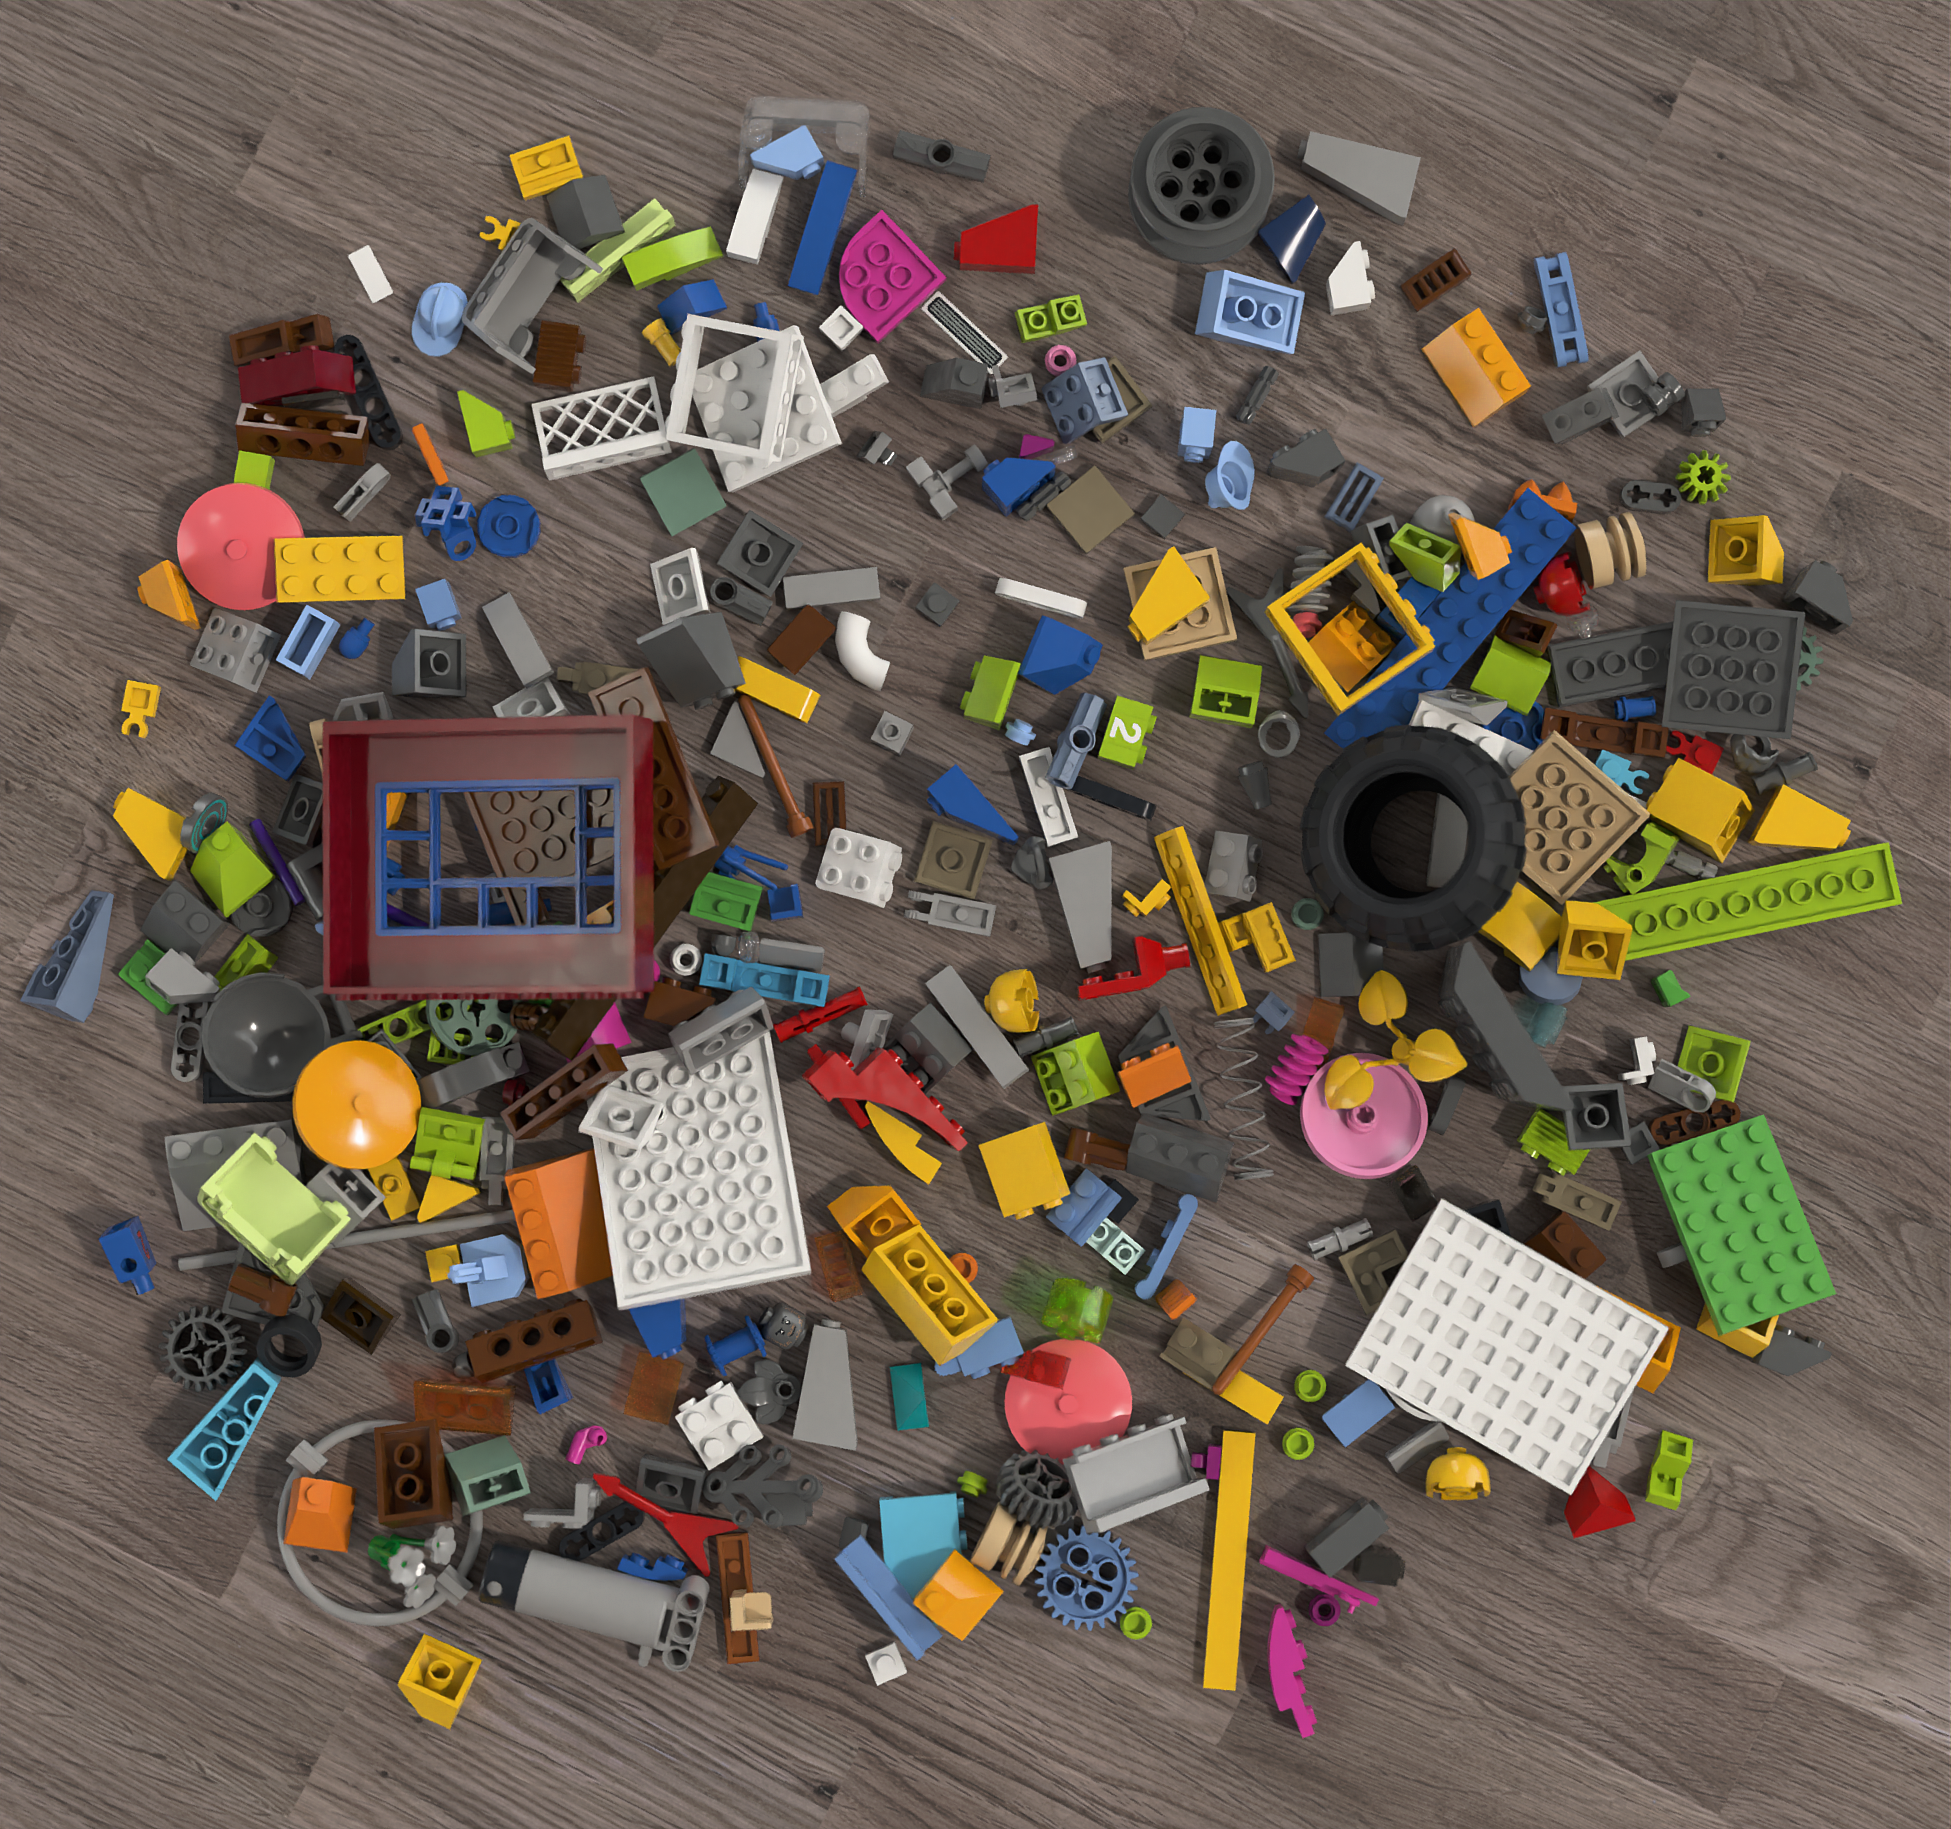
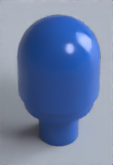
M766 302L755 304L754 308L757 319L753 320V326L780 331L775 316L769 315ZM756 337L757 342L760 341V340H762V339H764V338Z
M364 617L357 628L352 626L351 629H348L340 640V653L347 659L360 657L369 645L371 638L368 634L375 624Z

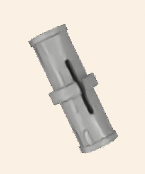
M1366 1218L1341 1229L1337 1226L1332 1229L1331 1233L1308 1241L1307 1246L1311 1249L1309 1252L1314 1261L1338 1250L1344 1252L1348 1250V1246L1373 1237L1372 1230H1369L1371 1226Z

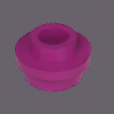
M1319 1594L1310 1601L1308 1612L1312 1621L1317 1625L1330 1626L1338 1620L1341 1608L1335 1597L1329 1594ZM1327 1604L1330 1606V1611L1327 1615L1319 1614L1318 1608L1320 1605Z

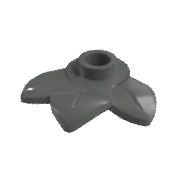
M771 1360L756 1361L754 1369L757 1377L745 1382L737 1394L746 1403L758 1406L756 1412L757 1424H770L781 1419L786 1411V1407L799 1399L802 1387L798 1378L792 1374L784 1373L778 1363ZM782 1384L790 1385L792 1389L791 1394L787 1396L782 1395L779 1390Z

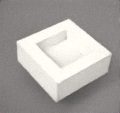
M840 305L819 327V330L838 349L843 351L864 328Z
M895 1642L865 1654L877 1686L907 1673Z

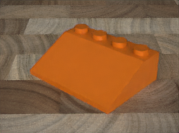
M594 1148L507 1170L504 1178L537 1299L568 1292L613 1276Z

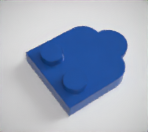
M1536 701L1527 716L1506 707L1487 726L1480 724V727L1534 751L1544 741L1540 740L1544 710Z

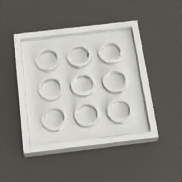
M795 325L781 331L801 335L799 327ZM764 338L697 369L692 395L709 439L754 448L760 447L779 341ZM804 341L781 462L713 450L728 492H736L842 444Z

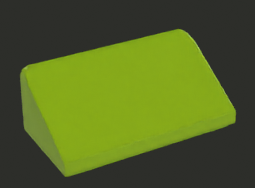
M247 934L214 976L220 983L218 985L220 991L229 983L243 976L260 972L267 973L278 957L251 935Z

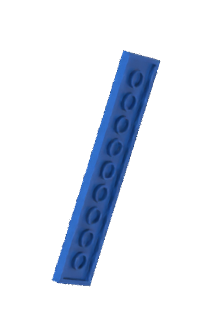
M1527 488L1493 529L1499 532L1501 537L1506 535L1512 553L1508 554L1510 563L1485 578L1478 580L1470 574L1465 562L1460 568V574L1444 592H1441L1417 620L1421 626L1426 625L1430 629L1429 633L1435 640L1433 641L1435 648L1432 652L1337 716L1324 734L1344 750L1345 747L1363 736L1368 737L1384 731L1388 727L1409 725L1416 706L1420 701L1418 700L1419 693L1443 690L1577 527ZM1407 633L1365 684L1417 649Z

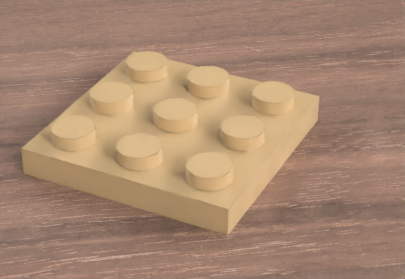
M1216 547L1181 555L1209 595L1210 600L1148 645L1143 640H1140L1144 661L1237 640ZM1163 559L1123 568L1132 610Z

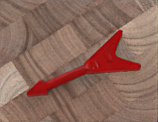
M599 1473L593 1474L594 1480L607 1496L610 1497L614 1494L661 1521L705 1577L710 1576V1570L703 1548L704 1539L711 1535L739 1528L731 1520L667 1511L621 1484L619 1477Z

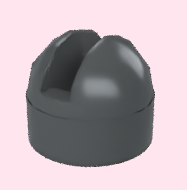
M711 934L710 945L712 952L717 956H729L734 951L737 937Z
M468 1351L454 1358L452 1368L456 1377L468 1379L475 1376Z

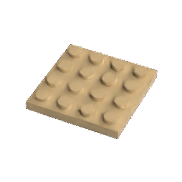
M1555 730L1509 776L1518 798L1522 802L1527 823L1525 825V847H1527L1523 872L1561 905L1650 816V813Z

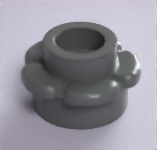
M1526 306L1523 312L1518 313L1519 326L1525 332L1536 334V332L1546 329L1545 323L1548 317L1541 310L1532 306Z

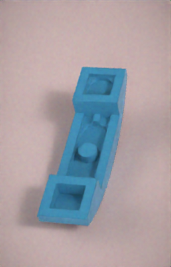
M705 953L699 985L734 992L746 990L752 986L762 997L825 1007L830 976Z

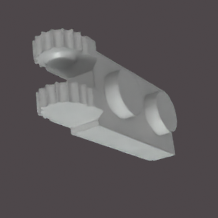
M909 891L908 898L911 900L930 902L932 906L930 914L920 913L911 909L905 910V918L928 922V925L990 937L996 905L938 893L931 895Z

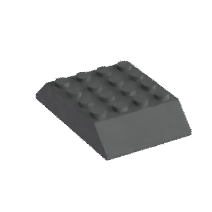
M1467 941L1450 948L1447 951L1438 995L1441 1000L1438 1002V1005L1447 1018L1453 1017L1458 1027L1455 1029V1032L1464 1045L1470 1044L1475 1054L1472 1056V1059L1481 1072L1486 1071L1493 1080L1489 1083V1086L1498 1099L1503 1098L1507 1102L1541 1108L1545 1111H1570L1575 1108L1471 942Z

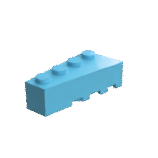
M257 1357L174 1449L167 1460L217 1501L282 1377L264 1367Z

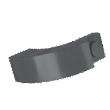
M519 1042L479 1054L418 1080L421 1109L422 1107L431 1109L443 1107L474 1092L530 1072Z

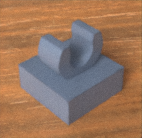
M1271 991L1255 1009L1257 1013L1254 1015L1253 1021L1256 1023L1260 1018H1264L1270 1024L1265 1033L1270 1034L1274 1029L1279 1032L1295 1012Z

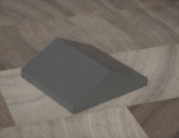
M605 175L573 179L546 196L560 237L577 249L625 233Z
M749 510L716 564L742 582L771 597L803 543Z
M1349 932L1318 934L1320 997L1360 996L1363 988L1376 972L1383 970V947L1366 942Z

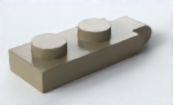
M1553 1172L1552 1177L1539 1173L1532 1191L1543 1195L1541 1202L1566 1211L1570 1215L1607 1231H1610L1622 1201Z

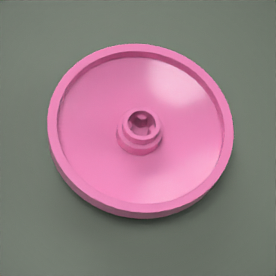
M1370 1053L1347 1054L1355 1056L1361 1065L1368 1061L1387 1059ZM1343 1056L1337 1057L1326 1063L1316 1072L1304 1091L1300 1105V1122L1304 1137L1319 1160L1340 1174L1358 1179H1375L1388 1176L1403 1168L1415 1156L1424 1141L1428 1125V1112L1423 1093L1414 1078L1400 1065L1369 1067L1366 1071L1372 1075L1374 1080L1373 1092L1370 1098L1356 1108L1331 1110L1325 1098V1079L1332 1064Z

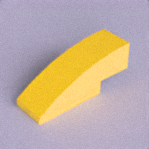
M868 1101L865 1105L866 1111L883 1142L908 1170L929 1185L942 1162L916 1146L922 1137L920 1133Z
M1241 1370L1226 1390L1219 1395L1267 1425L1284 1398L1281 1394Z

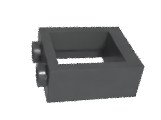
M1361 1497L1306 1543L1304 1547L1329 1578H1331L1390 1529L1384 1522L1389 1517L1373 1499L1368 1503Z

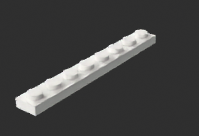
M1423 700L1418 702L1409 723L1411 726H1433L1446 729L1469 739L1498 761L1508 776L1533 752L1531 749ZM1631 796L1646 809L1647 802Z

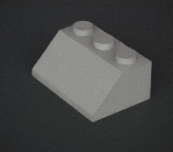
M751 986L746 990L734 992L728 1000L717 1006L707 1007L702 1011L701 1015L691 1021H683L677 1024L668 1035L672 1046L689 1074L693 1075L769 1032L774 1027L766 1002Z

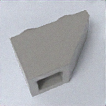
M172 948L145 975L146 985L169 1004L213 1002V998L220 992L218 987L220 983L213 975L207 971L202 974L194 967L195 962L183 951L178 954Z

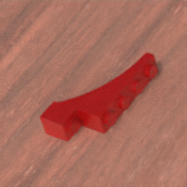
M877 1047L853 1071L851 1070L854 1066L853 1062L842 1051L837 1054L834 1051L828 1050L802 1075L814 1091L827 1102H830L833 1098H850L888 1105L919 1120L934 1131L950 1148L958 1152L968 1144L962 1137L965 1133L964 1129L953 1118L950 1121L946 1119L941 1113L944 1110L941 1103L934 1096L931 1095L928 1098L922 1092L923 1083L912 1072L908 1075L900 1067L903 1061L892 1049L886 1051Z

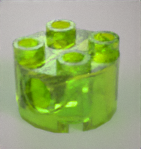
M1071 1278L1055 1279L1047 1299L1041 1323L1058 1329L1057 1336L1063 1339L1074 1341L1077 1336L1083 1337V1339L1092 1343H1101L1114 1301L1113 1296L1095 1285L1093 1290L1085 1288L1087 1282Z

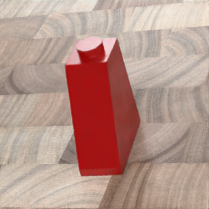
M1031 204L961 232V242H954V261H960V270L1035 274L1038 205Z

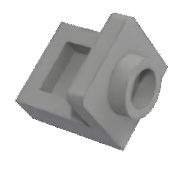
M998 365L992 366L993 377L988 378L991 397H998L1000 408L1024 405L1037 400L1031 373L1002 379Z

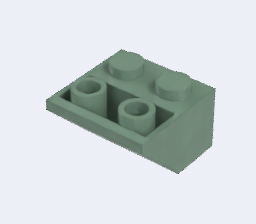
M505 1435L444 1455L462 1516L531 1493L522 1463Z

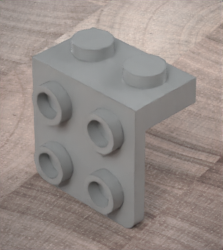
M583 1478L576 1483L575 1509L530 1508L523 1513V1520L531 1521L532 1527H550V1524L554 1522H563V1528H582V1525H586L595 1517V1509L601 1503V1487L596 1486L594 1478Z

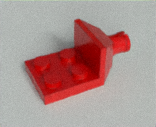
M1142 936L1135 937L1132 942L1138 976H1134V971L1116 973L1113 975L1114 980L1103 982L1102 976L1083 979V986L1077 987L1078 1000L1082 1001L1145 990L1166 976V972L1184 967L1190 968L1187 944L1162 947L1161 943Z

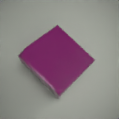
M1025 434L1019 459L1030 460L1053 452L1055 441Z

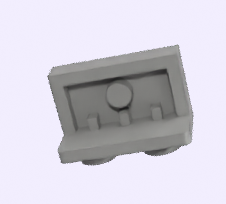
M1215 830L1205 881L1207 894L1250 902L1257 886L1256 873L1258 863L1263 856L1262 840L1250 835Z

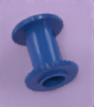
M749 1316L744 1317L748 1326L719 1341L712 1343L709 1335H706L704 1338L707 1343L706 1349L716 1369H719L722 1376L727 1375L724 1366L731 1361L737 1360L757 1349H760L763 1357L767 1355L764 1348L766 1346L755 1322L752 1323Z

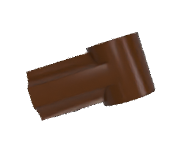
M1071 1127L1063 1158L1088 1165L1094 1163L1115 1170H1125L1130 1144L1098 1137L1099 1134Z
M239 1264L231 1278L228 1291L259 1303V1307L268 1313L286 1316L298 1285L296 1283L289 1285L277 1275L269 1276Z

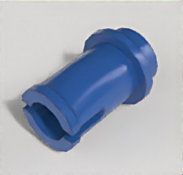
M1624 696L1620 697V700L1614 701L1615 717L1626 722L1628 718L1655 716V699L1653 696L1626 699Z

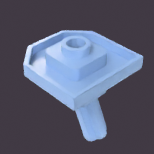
M507 1234L460 1244L463 1264L450 1266V1272L447 1273L448 1279H451L454 1284L467 1282L471 1307L518 1297L530 1278L523 1246Z

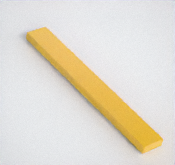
M1223 1430L1203 1688L1234 1691L1236 1689L1255 1432Z

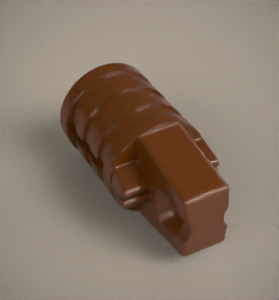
M517 1002L511 1009V1024L517 1030L533 1031L540 1016L550 1006L531 1002ZM517 1016H525L526 1018L520 1019Z

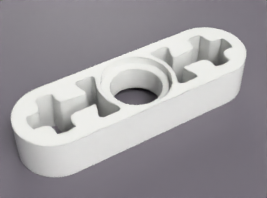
M999 578L995 594L1000 597L1078 619H1083L1087 602L1006 578Z

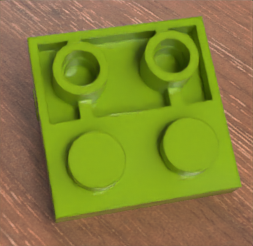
M422 1107L419 1116L414 1156L411 1158L410 1168L431 1172V1176L451 1179V1176L473 1180L478 1170L485 1119Z

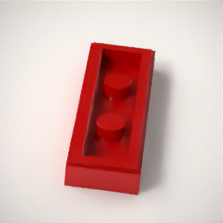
M818 1044L807 1050V1054L814 1063L824 1055ZM839 1098L859 1129H863L871 1123L856 1099Z

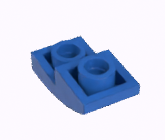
M634 1552L631 1556L625 1554L617 1568L620 1571L637 1577L662 1581L684 1579L689 1570L683 1567L684 1562L672 1555L667 1554L666 1558L659 1556L654 1567L648 1565L650 1562L648 1558Z

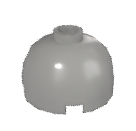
M1439 495L1426 500L1414 512L1410 524L1459 545L1448 514L1454 512L1475 521L1470 508L1462 500L1454 496Z

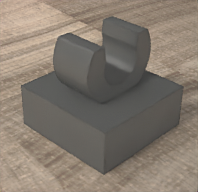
M874 431L856 457L866 464L874 465L878 460L885 466H891L897 455L886 448L892 438L882 431Z

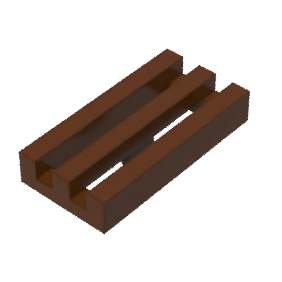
M844 781L813 783L815 846H827L831 830L834 829L832 789L838 788L840 829L846 830ZM820 789H826L828 839H822Z

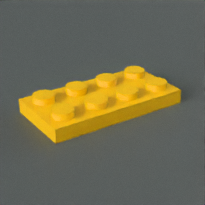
M403 536L274 539L276 603L405 599Z

